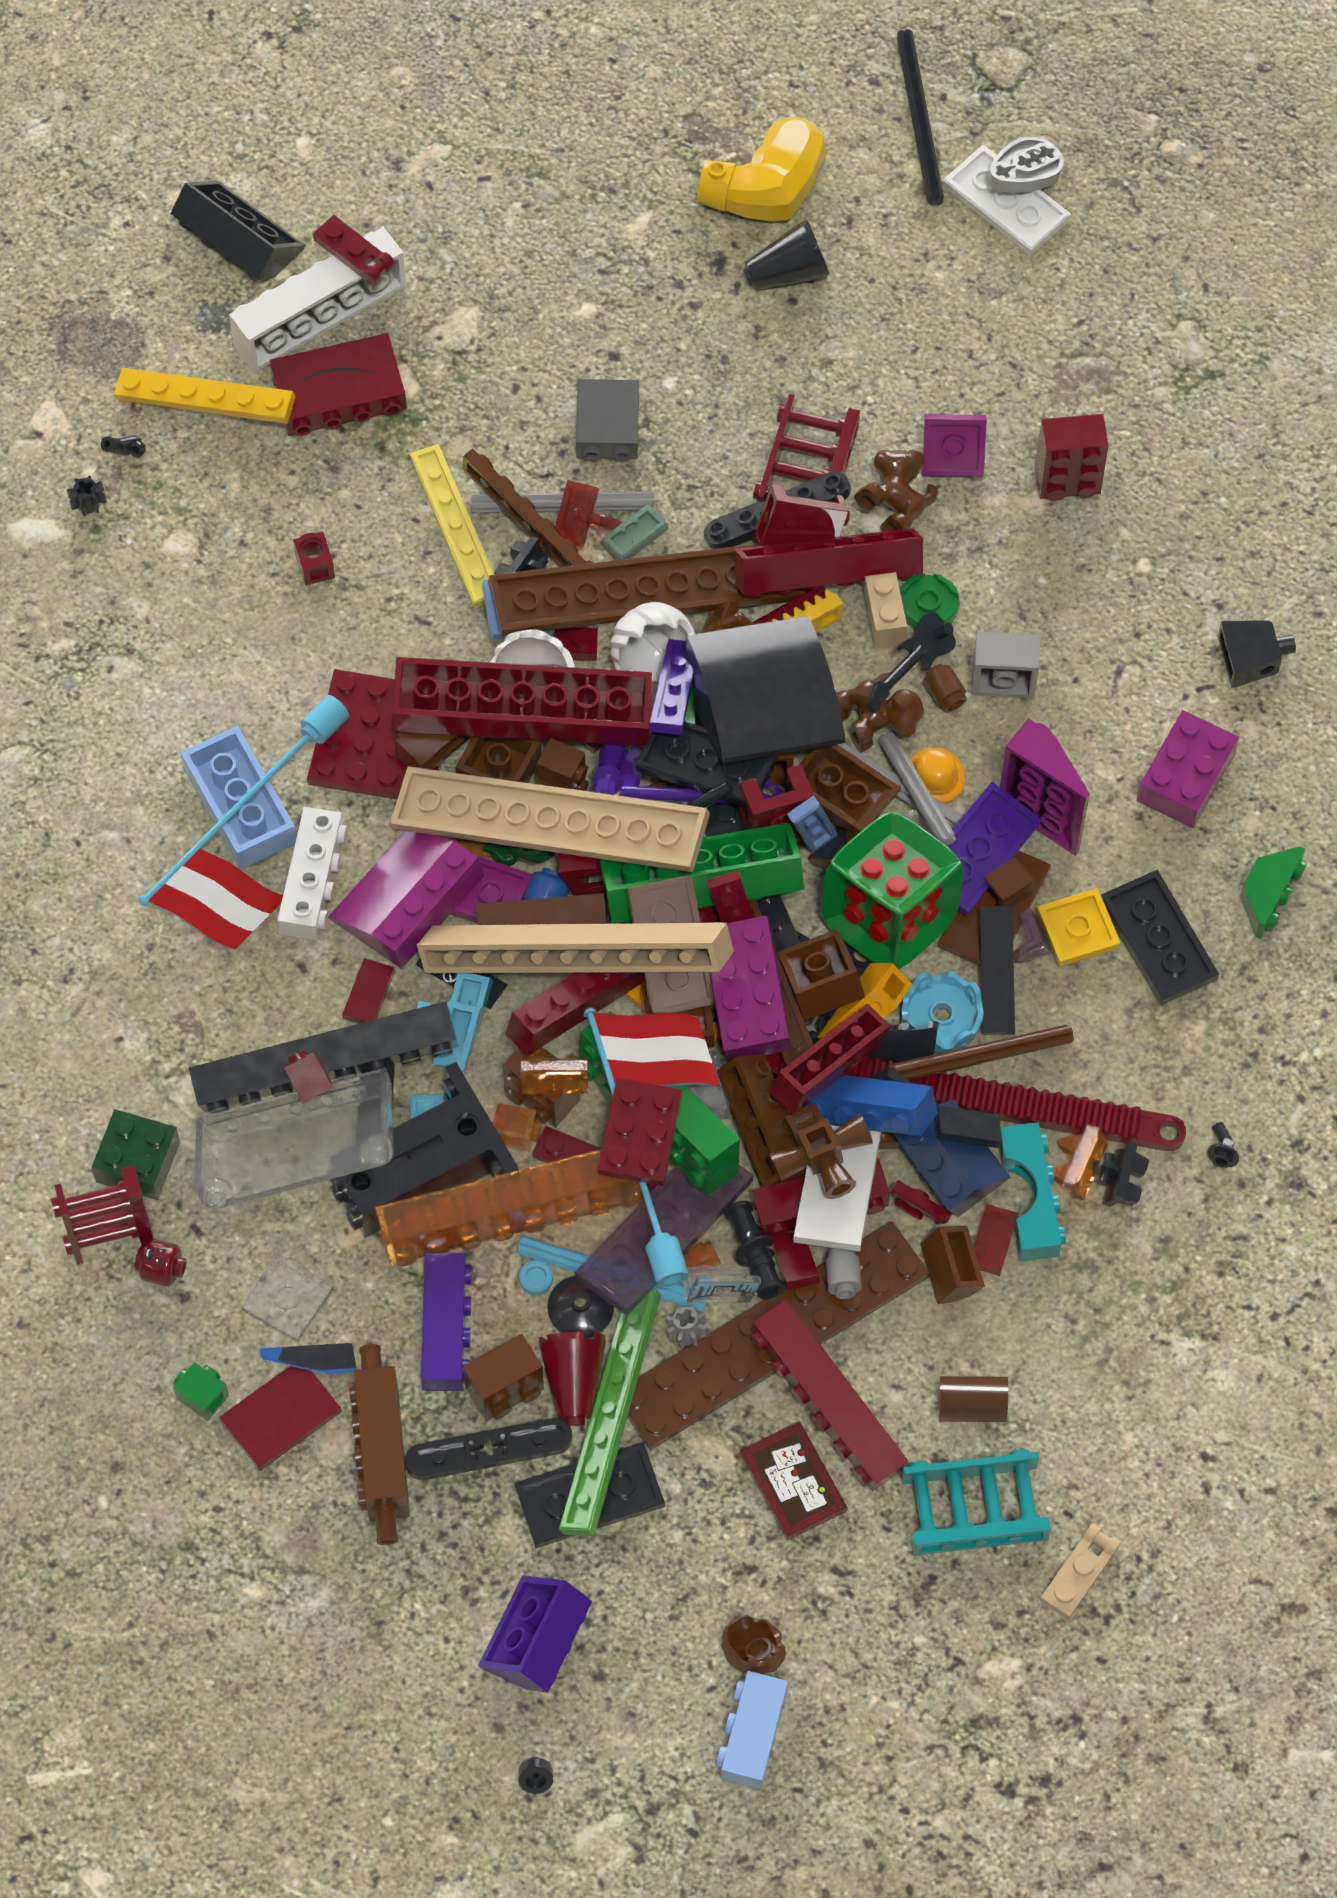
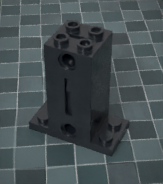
M457 1062L444 1067L445 1080L442 1083L446 1091L443 1094L446 1102L330 1160L332 1173L328 1175L332 1186H330L331 1191L339 1204L344 1202L348 1211L346 1217L354 1231L360 1229L364 1238L489 1174L496 1189L499 1192L504 1190L509 1199L521 1193L520 1170Z

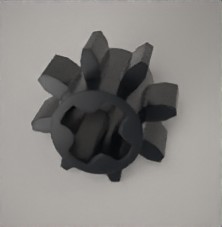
M89 475L87 478L74 479V487L67 489L68 498L71 499L69 501L71 509L75 510L78 508L83 516L93 512L99 513L100 503L107 502L106 495L103 493V483L101 481L95 483Z

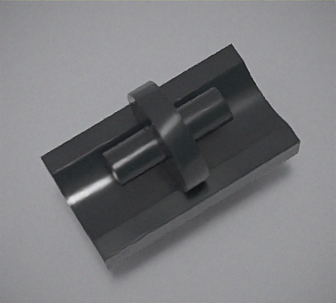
M531 536L527 542L516 541L510 551L513 563L511 565L499 564L494 574L546 569L545 566L549 562L547 560L549 557L540 547V539Z
M1127 1142L1125 1148L1115 1150L1114 1154L1106 1152L1104 1160H1095L1093 1162L1092 1171L1099 1175L1098 1184L1106 1186L1102 1204L1112 1207L1119 1202L1133 1206L1140 1200L1142 1189L1140 1186L1130 1183L1129 1178L1130 1175L1137 1178L1144 1176L1149 1159L1136 1153L1137 1144Z

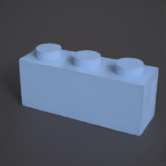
M747 1671L745 1681L738 1680L734 1701H738L739 1705L736 1714H729L725 1733L730 1734V1739L727 1747H720L716 1763L717 1767L722 1768L721 1779L762 1789L787 1693L788 1681Z

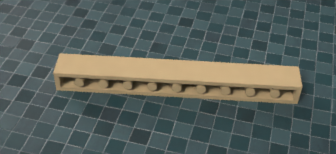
M727 923L433 925L417 944L425 973L720 972L734 952Z

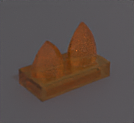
M540 1049L536 1050L529 1056L527 1061H521L522 1094H588V1060H581L571 1053L562 1061H550L544 1052Z
M1087 1126L1084 1134L1069 1135L1056 1141L1059 1148L1069 1157H1072L1073 1160L1053 1168L1055 1182L1067 1188L1072 1198L1084 1201L1096 1175L1092 1171L1093 1162L1103 1159L1109 1145L1101 1130L1092 1126Z

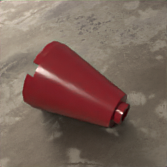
M585 1332L548 1334L547 1340L539 1337V1349L557 1417L565 1420L566 1425L582 1426L585 1425V1419L591 1418L606 1346L604 1334L594 1333V1339H586Z

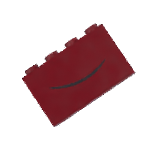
M388 333L269 360L271 376L276 389L293 391L296 396L288 424H286L288 436L306 435L311 431L323 428L332 429L341 424L354 421L363 422L372 417L385 414L394 415L407 409L406 394Z

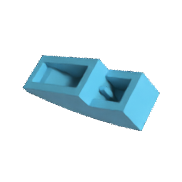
M473 973L457 974L451 1001H448V1007L459 1047L453 1048V1054L433 1058V1064L446 1067L457 1062L461 1071L465 1072L493 983L491 978Z

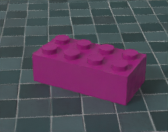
M767 915L727 923L734 952L720 972L710 973L723 1048L728 1061H731L736 1056L770 1055L793 1050L774 937Z

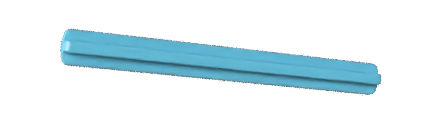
M522 1236L517 1246V1253L628 1289H656L661 1294V1299L685 1307L694 1305L695 1310L704 1311L708 1303L709 1296L691 1299L696 1290L694 1288L681 1284L658 1287L653 1275L532 1237Z

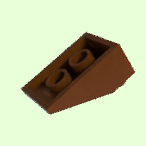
M838 744L813 748L799 764L802 765L812 792L830 822L855 833L861 832L866 826L877 819L901 791L899 785ZM789 777L786 779L785 793L794 791Z

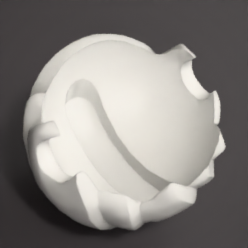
M660 602L642 604L630 610L617 622L614 628V636L610 641L612 647L610 655L614 660V667L616 670L652 672V683H659L668 639L687 641V635H693L695 631L686 616L678 609Z
M523 630L508 634L504 642L495 648L494 657L490 661L492 663L575 667L571 654L563 647L562 642L540 630Z

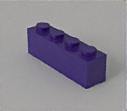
M425 1253L421 1361L422 1391H463V1366L470 1363V1359H464V1348H470L471 1329L465 1328V1316H471V1296H465L466 1285H472V1265H466L465 1253Z

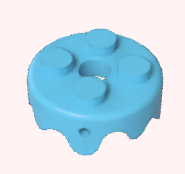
M947 971L941 975H930L929 972H922L916 977L912 987L903 998L902 1023L909 1022L916 1029H928L929 1021H937L939 1026L934 1052L943 1053L964 1048L974 1040L982 1025L984 1013L980 988L975 982H968L953 971ZM943 1008L950 1012L951 1017L948 1020L940 1021L934 1017L933 1012Z

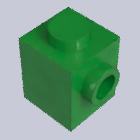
M193 1362L188 1370L186 1368L182 1369L173 1383L175 1385L173 1389L176 1399L207 1421L211 1419L229 1394L227 1386L220 1380L221 1376L218 1372L208 1365L202 1368L195 1362Z

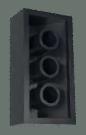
M218 180L185 183L170 213L179 220V224L183 228L200 235L203 243L216 247L223 253V257L226 260L239 264L245 269V273L255 280L275 278L306 246Z

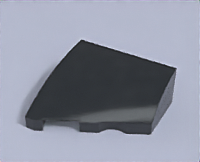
M929 1021L928 1029H916L909 1022L891 1025L881 1046L867 1057L870 1060L879 1058L882 1062L890 1060L894 1063H900L934 1055L939 1022Z

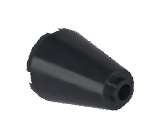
M808 220L801 221L746 261L748 268L743 269L749 286L755 284L758 290L825 278V276L830 275Z

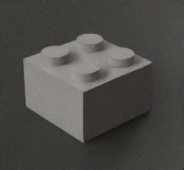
M996 630L976 632L972 667V695L1035 698L1039 672L1040 635L1025 631L1017 633H1000Z

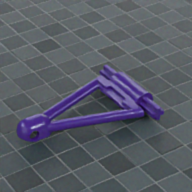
M604 744L600 749L592 779L595 793L614 795L620 790V796L686 802H691L704 794L687 788L639 786L642 773L636 771L635 764L644 747L632 746L631 751H628L626 745ZM769 781L766 782L764 788H773L775 794L771 796L763 793V790L761 792L764 799L784 794L778 786ZM719 799V800H717L716 802H714V803H732V804H736V803H733V802H730V801H727V800H724V799Z

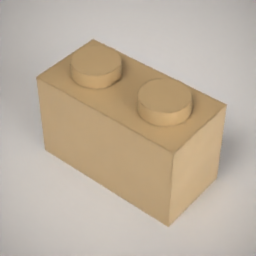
M896 572L865 576L864 599L874 649L897 646L906 640L907 624Z

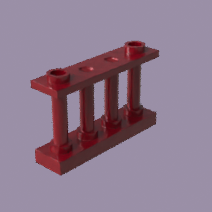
M789 394L786 405L780 404L777 414V422L780 425L763 480H757L755 484L753 499H757L758 502L767 498L775 473L806 481L834 471L845 474L859 429L860 410L848 408L845 419L833 420L795 411V395ZM790 423L835 432L836 436L839 437L838 444L832 443V446L787 436ZM787 448L828 458V462H832L830 470L824 469V472L780 462L782 449Z
M134 1165L121 1168L124 1180L118 1181L116 1186L65 1198L61 1183L54 1185L57 1197L51 1198L55 1218L62 1217L67 1231V1235L63 1236L67 1255L74 1254L77 1265L83 1264L81 1248L132 1236L133 1239L139 1237L141 1245H146L148 1241L153 1239Z

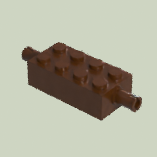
M368 1344L359 1348L362 1369L354 1370L355 1382H349L350 1402L353 1413L351 1415L355 1446H358L354 1447L358 1478H364L357 1479L358 1496L361 1511L367 1510L369 1521H375L377 1544L392 1545L398 1542L396 1519L410 1517L399 1390L395 1366L382 1367L381 1346Z

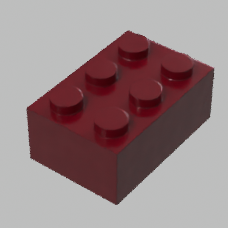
M1104 414L1041 419L1035 461V473L1040 499L1059 500L1070 496L1091 497L1095 494H1101L1109 447Z

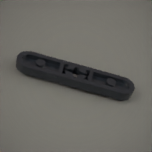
M834 471L785 491L787 496L834 503L836 495L843 496L844 500L850 496L851 484L844 473ZM766 499L709 522L704 529V538L711 549L733 547L755 538V532Z
M551 1418L421 1443L412 1446L405 1455V1468L412 1478L428 1480L558 1455L570 1448L572 1429L569 1424L566 1425L565 1420ZM485 1442H491L492 1447H499L493 1450V1456H487L486 1452L479 1451L484 1448Z

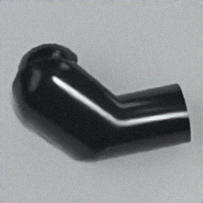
M135 435L122 438L106 436L101 441L103 451L121 456L131 454L133 457H141L146 451V445L142 442V439Z

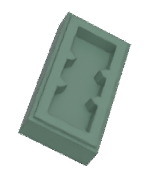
M647 504L601 538V544L616 560L630 559L668 530V523Z

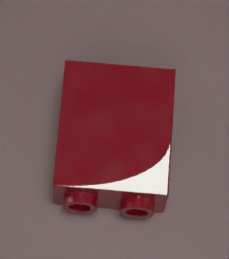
M772 483L755 532L757 546L841 537L840 533L843 526H847L849 522L850 509L846 507L844 497L841 495H836L834 503L787 496L784 485Z

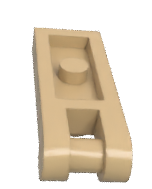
M1094 1522L1089 1526L1083 1538L1040 1598V1602L1067 1620L1071 1618L1122 1543L1115 1536L1110 1538L1101 1532L1102 1528ZM1093 1543L1103 1549L1099 1556L1089 1550Z

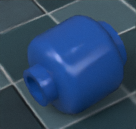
M543 868L542 872H534L531 875L523 899L568 896L570 889L559 872Z

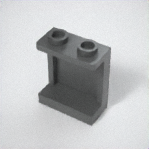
M578 379L577 458H584L590 461L598 459L627 461L638 458L639 380Z

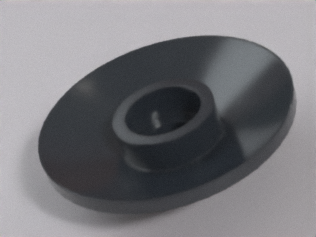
M587 1275L571 1276L559 1282L550 1293L547 1304L549 1319L560 1333L585 1332V1337L588 1339L594 1337V1333L603 1332L610 1324L614 1314V1299L608 1287L600 1280ZM579 1298H583L587 1301V1304L583 1307H578L574 1302Z

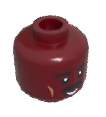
M152 1239L146 1245L139 1247L134 1267L136 1271H139V1276L143 1281L167 1287L172 1285L177 1277H183L187 1260L182 1258L181 1248L178 1245Z

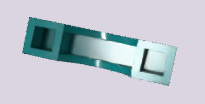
M1039 1122L1001 1127L1002 1143L999 1146L1002 1166L1006 1171L1022 1177L1030 1185L1035 1197V1203L1032 1208L1016 1219L1014 1233L1019 1260L1023 1262L1059 1257L1061 1246L1066 1244L1064 1225H1058L1056 1214H1060V1203L1058 1194H1052L1050 1185L1054 1183V1171L1051 1163L1046 1164L1045 1153L1049 1152L1046 1133L1041 1134Z

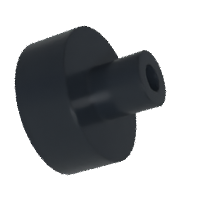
M532 1757L523 1761L518 1769L520 1787L531 1794H540L549 1790L553 1784L552 1765L547 1760L539 1757Z

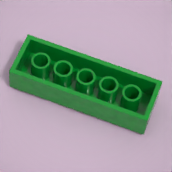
M791 823L704 837L693 872L600 859L603 886L612 923L632 921L626 888L687 875L692 876L698 908L715 905L709 889L708 879L739 870L748 899L750 900L805 890L801 856Z
M589 1025L580 1032V1070L584 1077L589 1081L593 1080L601 1088L605 1098L612 1102L613 1096L591 1025ZM686 1085L670 1086L683 1089V1097L669 1162L675 1167L679 1166L686 1173L690 1183L695 1188H701L709 1196L739 1174L740 1138Z

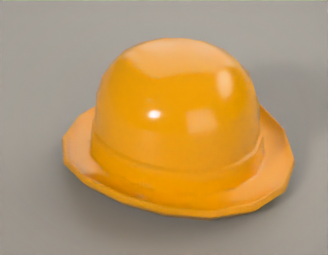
M927 748L918 751L910 758L932 797L942 803L954 801L962 793L966 782L965 770L960 759L952 752L942 748Z

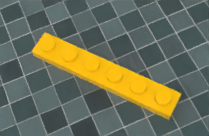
M122 368L114 392V396L120 401L288 424L296 398L293 391L129 368Z

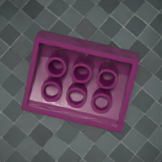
M1028 718L1006 745L1000 788L1042 819L1036 831L1076 856L1080 850L1090 793L1056 736L1044 724L1035 723Z
M404 831L328 917L338 926L402 969L418 951L417 944L433 925H441L453 912V909L461 903L484 877L479 858L455 841L443 836Z

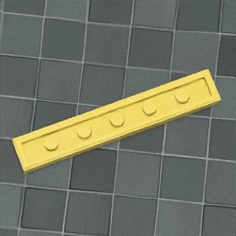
M436 444L410 453V460L474 609L484 606L482 583L483 580L489 578V575H494V572L440 446Z

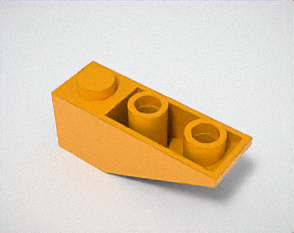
M870 963L860 977L866 998L839 1007L819 1034V1040L867 1003L885 1019L897 1008L913 984L893 963Z

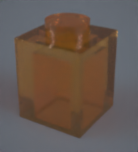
M502 1103L497 1104L493 1125L505 1146L509 1149L531 1152L533 1141H539L542 1123L537 1122V1110Z

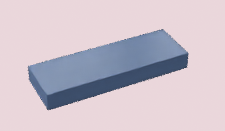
M814 795L787 814L811 852L816 851L837 836V832Z

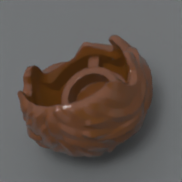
M749 1615L739 1617L729 1622L722 1634L721 1647L726 1660L733 1668L744 1674H747V1671L759 1674L772 1673L780 1667L786 1657V1648L782 1644L781 1632L766 1619L753 1618Z

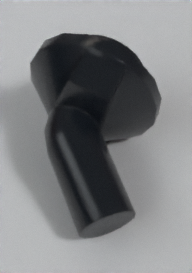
M1216 1123L1212 1130L1219 1143L1210 1145L1207 1154L1218 1167H1234L1239 1162V1155L1234 1149V1141L1224 1123Z

